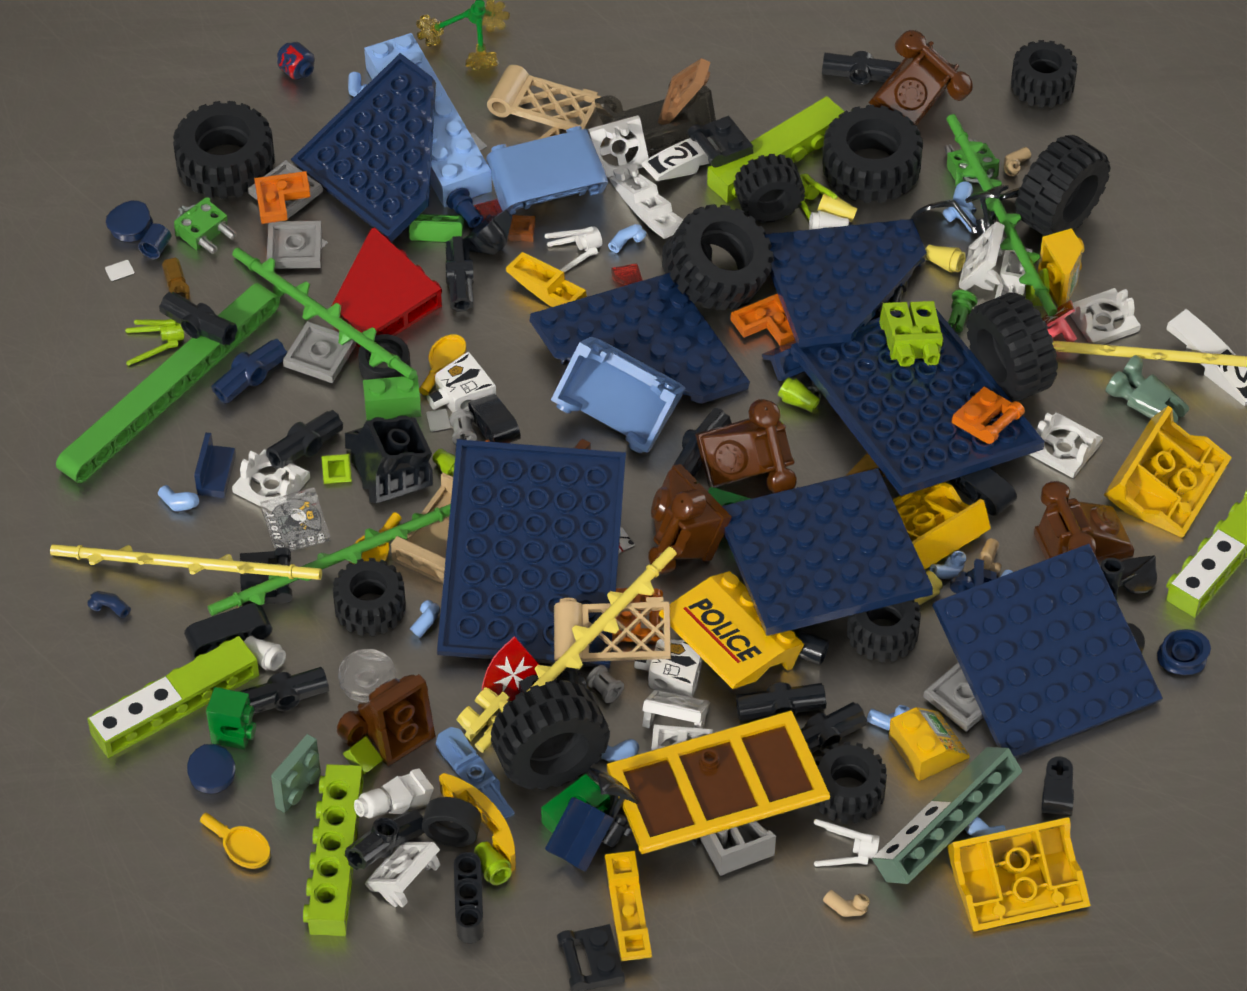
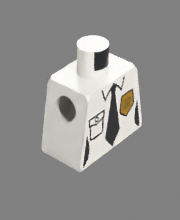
M467 352L436 373V391L428 394L427 400L433 410L446 404L452 413L457 410L469 411L468 402L496 394V385L470 352Z
M662 639L657 641L654 651H665V642ZM670 639L671 659L635 660L634 668L649 671L648 686L651 689L694 697L704 660L684 640Z

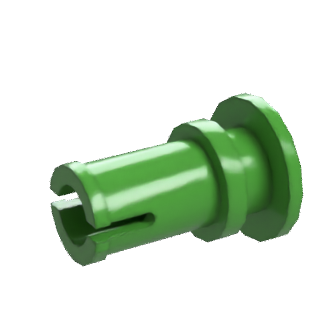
M956 290L952 293V312L948 323L952 328L955 322L957 323L956 333L963 331L967 315L970 314L973 307L978 303L977 297L966 290Z

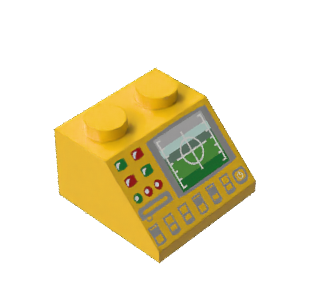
M1072 228L1042 237L1038 273L1043 268H1047L1049 272V292L1058 307L1069 301L1078 283L1079 271L1082 269L1081 258L1082 253H1084V244L1080 237L1077 238Z
M915 707L890 720L889 739L918 781H922L970 757L967 750L938 711Z

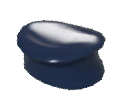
M131 200L116 206L106 216L107 228L115 238L123 242H134L142 239L153 224L148 207L141 201Z
M1189 629L1170 632L1164 638L1157 651V660L1160 666L1168 672L1181 675L1196 674L1205 667L1207 658L1210 655L1211 645L1206 636L1201 632Z
M204 744L195 749L190 755L187 763V773L191 784L196 790L202 793L215 794L227 789L234 781L235 762L226 748L217 744Z

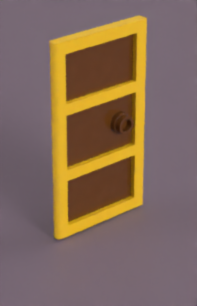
M792 711L607 763L609 775L634 792L641 801L639 804L625 799L622 804L641 854L830 799V793Z

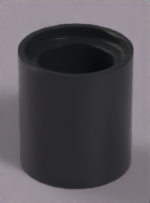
M801 631L798 638L804 643V646L798 657L821 665L828 652L829 641Z

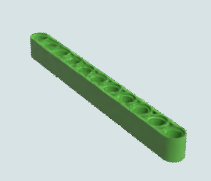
M259 283L249 287L217 315L235 323L238 331L235 340L230 345H222L202 335L198 339L191 338L70 444L57 458V469L77 483L86 481L271 317L279 307L280 297Z

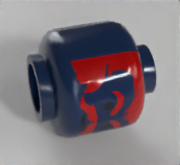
M299 42L284 44L277 53L278 67L289 77L298 80L311 75L314 70L315 57L305 46Z

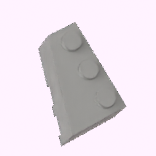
M756 821L700 837L720 876L775 855L776 835L770 830L767 832Z

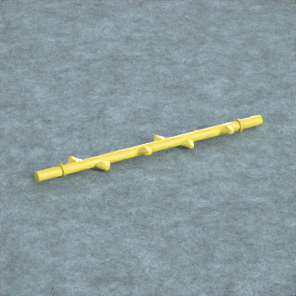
M1066 341L1053 342L1056 352L1128 358L1137 355L1142 359L1247 367V356Z
M52 544L50 547V554L52 556L74 557L77 560L85 558L88 559L90 565L107 560L138 563L140 565L151 564L188 568L190 574H196L205 569L238 572L241 574L289 577V579L321 580L322 578L321 568L299 567L294 564L287 566L233 561L230 554L219 559L133 552L130 545L119 550L83 547V545L67 546Z
M668 547L651 565L646 566V570L624 593L610 591L607 597L611 606L589 628L577 625L572 628L576 642L551 667L537 665L535 671L539 679L531 687L535 685L542 686L545 685V682L554 681L566 667L580 669L583 664L579 654L602 631L614 634L619 631L615 617L638 594L652 595L654 593L651 580L659 576V572L677 555L676 551ZM507 700L499 702L501 712H503V706L508 702ZM492 727L475 744V747L482 753L492 744Z

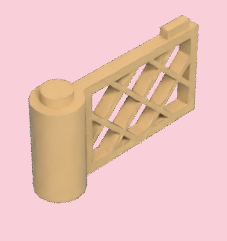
M509 65L491 94L487 107L491 113L498 117H507L513 114L563 130L576 126L587 129L601 102V96H598V92L588 89L581 91L531 76L522 66ZM533 85L542 88L544 91L533 94L530 88ZM563 94L567 98L557 101L554 95ZM548 97L551 103L540 106L537 100ZM587 101L592 104L580 108L578 102ZM532 102L535 108L524 109L520 106ZM572 104L575 110L564 113L561 107ZM555 109L559 115L551 117L544 112ZM579 116L582 123L578 125L570 122L568 119Z
M646 597V602L629 603L615 617L619 629L623 632L613 642L603 633H600L598 637L608 647L601 653H589L588 645L579 654L581 662L671 659L669 602H664L663 597ZM563 598L554 605L555 662L576 642L572 628L575 625L589 628L592 625L589 622V613L601 612L603 614L611 606L610 603L581 604L574 598ZM664 610V619L656 627L645 618L651 611ZM624 611H630L637 617L627 628L616 619ZM640 622L644 623L651 630L642 641L630 632ZM663 627H664V634L660 632V630H661ZM626 635L637 644L631 652H623L616 646ZM657 635L665 642V651H652L645 644Z

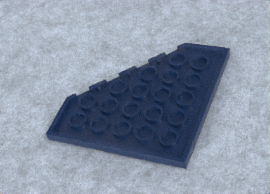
M399 53L291 158V161L301 171H307L308 176L321 184L327 192L371 227H375L391 242L429 206L436 82L434 78Z
M912 219L764 235L765 238H769L772 245L770 251L773 252V262L771 263L770 275L798 347L852 341L861 326H865L875 316L876 310L883 303H887L894 295L895 289L899 285L902 286L912 276L913 270L925 262L927 253Z
M670 273L530 314V323L554 358L563 361L566 358L571 359L579 342L589 337H594L679 382L685 387L683 394L691 396V401L697 403L709 402L749 388L750 381L694 303L689 300V296L679 291V285L677 282L674 283L672 281Z

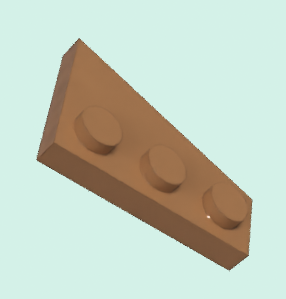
M701 58L672 77L658 120L659 124L667 127L701 87L707 84L710 77L708 69L711 62Z

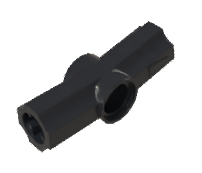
M454 236L446 242L445 247L447 260L446 284L449 285L450 307L457 312H464L473 307V260H470L469 242L464 240L462 236Z
M168 292L159 305V311L181 324L185 333L192 338L198 339L202 335L222 345H230L235 340L238 331L236 324L217 316L204 303L195 305L175 292Z
M714 408L696 430H687L682 439L683 449L674 465L682 464L695 477L703 464L695 434L731 424L730 416L724 413L722 409Z
M415 810L407 811L392 819L386 817L376 819L370 831L346 848L345 857L349 865L355 870L365 869L378 858L391 856L394 847L424 834L422 830L423 816Z

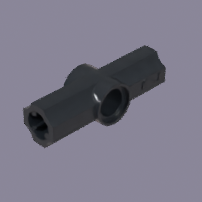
M857 51L852 56L824 53L822 74L849 77V80L857 85H865L870 80L885 82L901 62L874 59L866 51Z
M334 410L326 411L307 424L303 422L295 423L285 438L266 449V456L270 464L276 469L284 468L303 455L312 457L317 454L323 442L343 430V422L339 414Z
M318 667L295 675H291L288 672H280L271 676L265 684L238 692L249 694L250 706L254 707V714L272 708H276L279 711L293 709L302 699L329 692V685L324 669Z
M780 682L770 685L766 691L736 695L737 714L740 721L771 717L788 711H792L795 716L796 713L826 709L827 705L825 689L822 683L791 687L788 683Z
M852 702L828 715L825 713L814 715L800 730L812 754L817 750L822 752L825 748L831 750L832 745L839 744L842 737L866 726L867 719L861 706L858 703Z

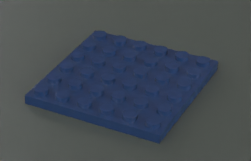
M878 468L722 506L732 516L728 526L725 527L724 534L766 636L933 595L932 584Z
M1090 544L938 600L932 605L997 747L1009 748L1014 758L1151 706L1163 699Z

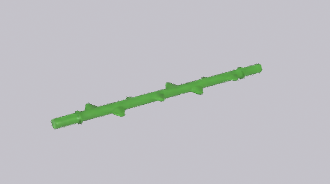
M949 115L946 120L955 135V141L959 143L969 162V165L962 172L963 176L976 177L983 191L996 186H1002L1000 180L988 178L976 155L984 147L983 143L969 141L968 134L964 132L956 115ZM987 197L986 205L988 211H993L999 222L1005 226L1004 232L1007 237L1000 244L1001 250L1015 251L1026 272L1019 278V282L1033 286L1035 295L1039 297L1047 315L1054 316L1058 310L1048 293V287L1044 285L1034 266L1040 259V255L1026 251L1014 228L1021 220L1020 214L1007 213L999 198Z
M234 249L233 257L248 266L250 271H255L274 285V294L279 297L288 294L305 306L303 319L308 320L318 315L339 330V344L344 345L350 340H354L371 352L370 366L375 367L385 362L389 368H394L408 379L412 380L416 377L417 371L400 360L399 356L391 354L374 342L377 331L375 328L372 327L362 333L340 318V304L335 303L327 309L309 297L310 284L307 281L295 287L274 272L275 259L269 258L264 263H260L258 258H253L242 249Z
M451 504L441 508L437 507L434 511L425 515L414 513L412 520L382 533L370 528L366 529L365 540L332 554L319 553L317 560L301 567L321 568L323 570L344 560L356 564L357 560L361 559L363 552L392 541L396 536L407 540L408 533L437 521L442 522L444 518L450 516ZM269 575V580L239 593L234 592L232 596L208 605V611L211 616H214L235 606L240 607L242 603L247 601L263 605L265 604L266 593L299 579L310 581L311 579H289V577Z

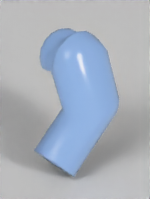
M168 485L161 487L158 491L159 497L173 511L190 510L199 504V497L195 493H175Z
M628 739L614 747L608 745L605 753H601V759L614 762L635 756L638 753L639 744L634 739Z

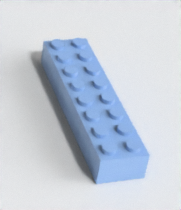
M409 33L365 47L366 70L372 80L401 53L432 76L436 82L430 184L443 207H447L446 200L448 196L459 188H467L471 198L492 192L491 169L413 34Z

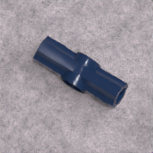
M274 339L251 354L248 352L238 354L232 362L231 369L211 386L218 399L225 404L229 403L249 385L257 386L262 383L267 372L281 363L287 354L282 342Z

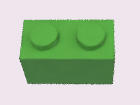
M418 375L412 380L405 376L363 380L367 420H372L375 417L390 419L400 415L410 418L421 417Z

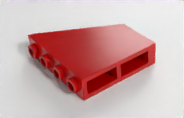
M374 227L367 235L331 306L335 303L340 304V318L361 333L373 327L377 330L376 335L389 334L396 336L442 306V288L437 281H432L419 265H415L409 260L407 254L402 249L399 250L387 237Z

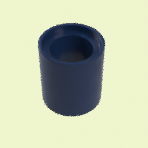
M152 224L138 244L140 252L151 259L159 258L172 237L171 232L161 224Z

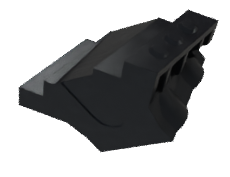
M403 415L390 419L375 417L372 420H366L362 428L345 433V449H351V463H354L360 474L363 488L369 489V502L379 503L433 485V469L429 463L432 452L415 417L410 418Z

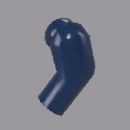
M95 591L87 601V605L92 610L100 611L104 605L112 609L120 618L127 617L131 612V608L113 593Z

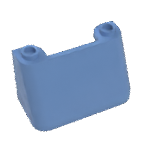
M581 126L567 129V133L509 147L506 144L492 147V152L487 155L486 160L491 169V177L501 212L507 209L511 215H515V210L523 207L528 209L533 204L578 193L580 196L585 195L587 190H589L590 196L603 193L608 185V180L588 130L582 129Z
M589 337L579 342L551 400L557 403L556 407L563 412L571 414L572 411L581 410L623 433L629 442V448L638 453H643V451L647 453L651 450L685 391V387L600 339Z

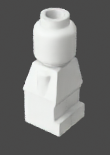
M420 768L410 771V774L396 776L384 784L381 789L377 788L362 793L359 799L355 800L354 809L358 816H365L369 819L386 814L387 812L403 814L407 811L425 808L429 803L434 787L426 779Z

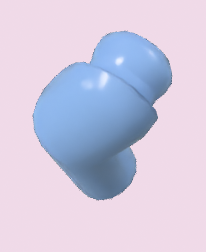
M351 72L348 76V92L351 96L355 97L367 84L361 86V74Z
M967 181L960 182L956 186L953 200L958 205L967 207L974 214L977 211L976 207L972 202L966 203L965 201L966 198L971 196V193L973 194L972 184Z
M959 205L972 223L977 226V219L967 207ZM948 207L943 211V215L948 222H952L956 218L960 219L969 232H972L971 228L954 207Z
M639 224L626 227L618 231L608 244V247L612 252L618 253L629 239L633 238L635 242L642 241L646 237V231Z
M954 551L943 565L932 564L929 571H932L939 579L952 580L964 568V563L967 559L966 555L962 551Z
M426 600L421 604L420 611L423 614L410 627V630L419 638L425 634L440 614L439 605L431 600Z
M899 705L894 713L888 715L872 708L868 713L867 722L885 730H890L891 718L910 710V708L905 705Z
M977 816L965 828V831L972 838L1003 832L1006 829L1004 825L989 827Z

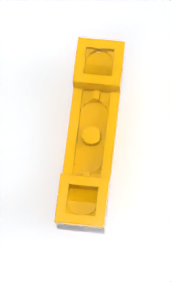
M446 773L439 776V783L442 795L444 797L464 800L478 809L481 813V822L493 834V848L511 863V871H514L516 869V856L513 837L505 818L486 795L466 781Z
M635 851L605 854L611 906L621 961L651 958L652 952L648 928L646 927Z

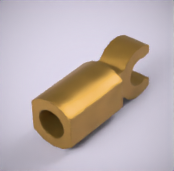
M175 257L164 260L162 267L169 286V292H182L185 294L186 299H190V289L186 284L179 259Z

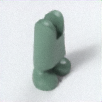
M1134 355L1126 364L1123 372L1118 371L1113 375L1106 387V392L1111 396L1126 399L1128 401L1127 406L1150 419L1167 406H1170L1173 409V421L1177 424L1178 417H1184L1189 411V406L1154 374L1145 378L1142 375L1143 360L1139 356Z

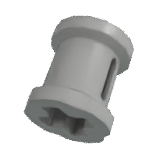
M466 410L453 412L449 417L450 425L454 429L452 435L453 443L456 445L457 439L476 441L477 435L472 427V422L474 421L473 413Z
M604 665L593 669L586 679V684L600 692L602 699L606 703L616 700L624 689V684L620 680L616 681L608 673V669Z

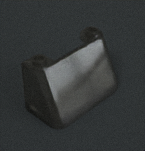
M702 86L669 124L665 125L658 123L665 99L623 111L621 101L615 96L610 95L595 99L596 110L603 125L637 115L640 117L648 158L689 139L688 130L691 126L696 124L703 126L716 121L712 92L707 86ZM629 132L627 136L623 137L626 139H631L636 136L632 132ZM617 140L613 143L618 153L624 150L625 142L623 140ZM638 146L629 148L625 154L626 162H630L635 157Z

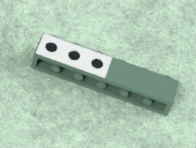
M986 747L872 858L886 882L908 884L1023 772L1009 748Z

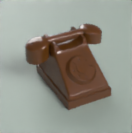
M908 30L895 42L897 53L905 58L868 103L877 108L886 106L891 111L898 110L903 114V117L907 116L914 122L913 125L917 126L946 88L954 100L963 101L972 92L973 83L967 73L957 71L959 64H950L933 48L934 42L926 43V38L921 32Z
M758 399L750 405L748 419L695 434L709 488H715L770 472L767 478V485L773 493L795 488L797 477L791 469L786 468L793 465L795 461L791 455L785 431L786 425L780 421V410L774 402Z
M682 464L672 466L671 470L667 473L662 487L657 490L651 507V516L654 519L656 529L654 542L658 546L651 548L648 552L650 565L668 547L673 548L677 553L659 574L674 571L676 568L675 559H702L703 562L712 560L725 533V527L728 526L732 518L700 483L697 484L698 481Z
M1050 481L1042 487L1041 502L1047 507L1039 526L1034 528V535L1046 560L1090 544L1099 565L1106 558L1121 560L1133 557V545L1114 507L1080 502L1076 498L1069 499L1070 489L1064 482Z
M411 674L401 679L394 678L380 685L374 692L369 694V702L358 704V711H348L340 718L337 725L338 735L348 746L352 747L364 738L367 733L380 752L382 761L389 767L436 737L426 680L420 674L416 676Z

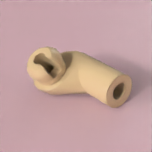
M1023 147L1006 155L1003 165L1004 172L1012 177L1018 175L1021 170L1020 163L1031 158L1030 150L1027 147Z
M991 538L986 541L981 551V560H984V569L997 572L998 578L1002 565L995 563L994 557L999 548V542Z
M830 890L823 899L824 903L843 917L862 916L868 911L870 904L869 898L864 894L856 895L853 900H845L833 890Z

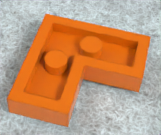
M307 171L254 178L261 224L288 220L285 201L311 197Z
M778 293L731 312L730 320L743 338L767 328L780 346L795 341Z

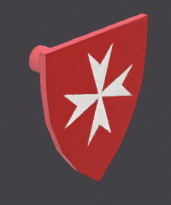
M1069 300L1057 308L1058 312L1054 316L1045 315L1042 320L1049 327L1047 330L1052 338L1062 333L1067 342H1074L1078 338L1065 319L1066 316L1075 312L1073 303Z
M515 636L493 657L482 683V690L487 687L498 696L504 692L509 696L507 701L516 699L515 696L519 694V681L524 680L528 676L537 675L535 667L539 665Z

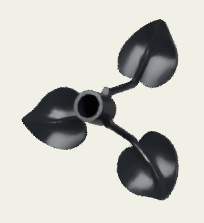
M996 186L966 198V203L977 199L981 201L984 218L976 220L977 226L972 223L953 199L925 205L918 209L910 219L914 221L919 215L933 208L954 207L971 228L972 234L977 233L979 237L991 225L997 222L996 214L991 211V216H989L986 197L999 198L1000 201L1017 198L1019 188L1002 193L1009 189V186Z
M1155 555L1136 557L1123 561L1116 558H1106L1101 562V569L1117 603L1119 587L1124 586L1128 592L1140 594L1149 592L1156 586ZM1127 623L1141 653H1143L1145 638L1142 631L1136 625Z
M589 767V775L598 781L601 794L615 796L608 813L614 819L602 840L603 843L614 848L623 834L628 837L632 832L631 827L626 826L627 818L618 813L624 800L626 799L636 804H639L641 801L634 792L613 776ZM696 839L691 840V842L693 843L694 847H696V845H697Z

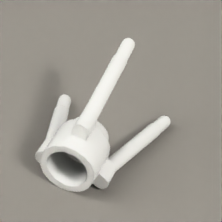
M595 226L578 230L547 233L544 236L546 239L566 237L548 242V247L576 242L579 250L584 249L586 251L560 270L564 273L589 256L598 254L597 248L602 246L601 234Z
M818 819L814 820L815 825L824 827L827 831L854 839L852 852L858 853L856 857L815 861V867L854 863L867 865L868 858L872 859L877 854L880 836L860 833Z

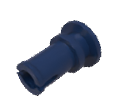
M467 188L456 189L448 196L446 200L447 206L454 209L456 213L461 214L470 228L477 227L483 222L484 217L474 207L473 200L469 196V190Z

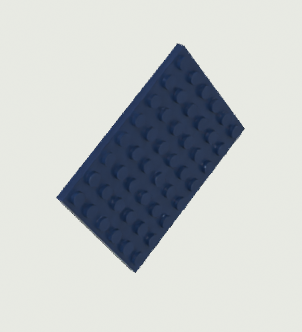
M920 309L916 312L920 316L926 317L928 310ZM937 309V317L943 336L940 359L937 365H927L923 358L915 359L914 364L911 366H900L897 359L891 360L885 331L881 330L880 317L870 320L865 326H861L856 336L850 342L798 347L797 343L791 344L790 353L900 496L1043 450L1045 441L1024 415L1017 420L1014 419L999 433L998 439L992 444L985 443L952 423L953 414L983 387L988 388L1010 402L1012 401ZM901 311L892 313L891 315L893 317L899 318L901 315ZM1000 412L986 426H991L1003 413Z
M457 439L437 655L493 659L497 652L515 636L537 663H555L554 605L563 598H574L581 604L610 603L607 594L610 591L616 592L626 452ZM589 613V622L593 624L602 613ZM605 631L601 632L610 641H612L613 633ZM597 636L589 644V653H601L608 645ZM611 661L582 662V664L586 667L604 665L606 668H610Z

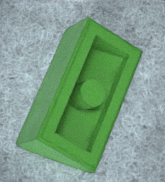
M420 214L409 225V238L412 241L447 242L454 236L463 237L464 218L462 215Z

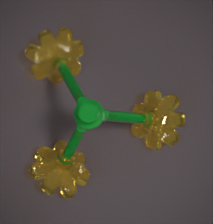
M476 0L470 9L443 22L437 21L435 18L430 19L429 15H422L420 20L416 22L417 27L421 29L417 33V37L419 40L426 38L425 43L428 47L437 46L441 42L440 36L444 34L443 30L446 26L468 18L470 22L477 26L478 44H476V53L468 54L465 66H471L474 70H479L481 66L487 69L491 65H499L495 52H486L482 26L486 25V30L491 33L494 31L495 26L499 30H503L506 27L503 20H508L510 13L503 11L505 3L502 1L497 2L495 5L494 0H487L485 7L483 0Z

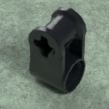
M1053 757L1048 761L1042 794V813L1072 815L1074 802L1073 764L1065 757Z

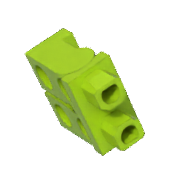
M934 301L910 302L909 308L907 302L883 303L879 323L881 330L885 331L891 360L897 359L900 366H911L914 364L915 359L923 358L927 365H937L940 359L943 336ZM920 309L928 310L927 316H920L916 311ZM899 310L901 315L899 318H896L890 312Z

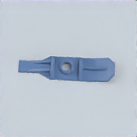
M449 727L439 733L435 745L457 776L486 795L498 808L505 820L515 815V812L500 793V781L471 746L461 729ZM478 770L481 771V774L473 776L471 772Z

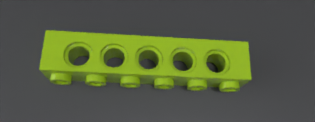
M327 764L325 776H320L319 793L323 794L322 801H317L316 819H320L319 826H314L313 844H317L316 852H311L310 870L314 871L313 878L307 879L306 895L310 896V904H304L303 922L308 923L310 935L346 936L354 868L349 865L345 857V850L358 837L360 816L357 815L354 809V802L363 793L364 779L362 766ZM340 822V824L333 825L332 823ZM330 873L335 874L333 876H325ZM327 899L332 900L331 902H328V903H323V902H322V901L327 900Z

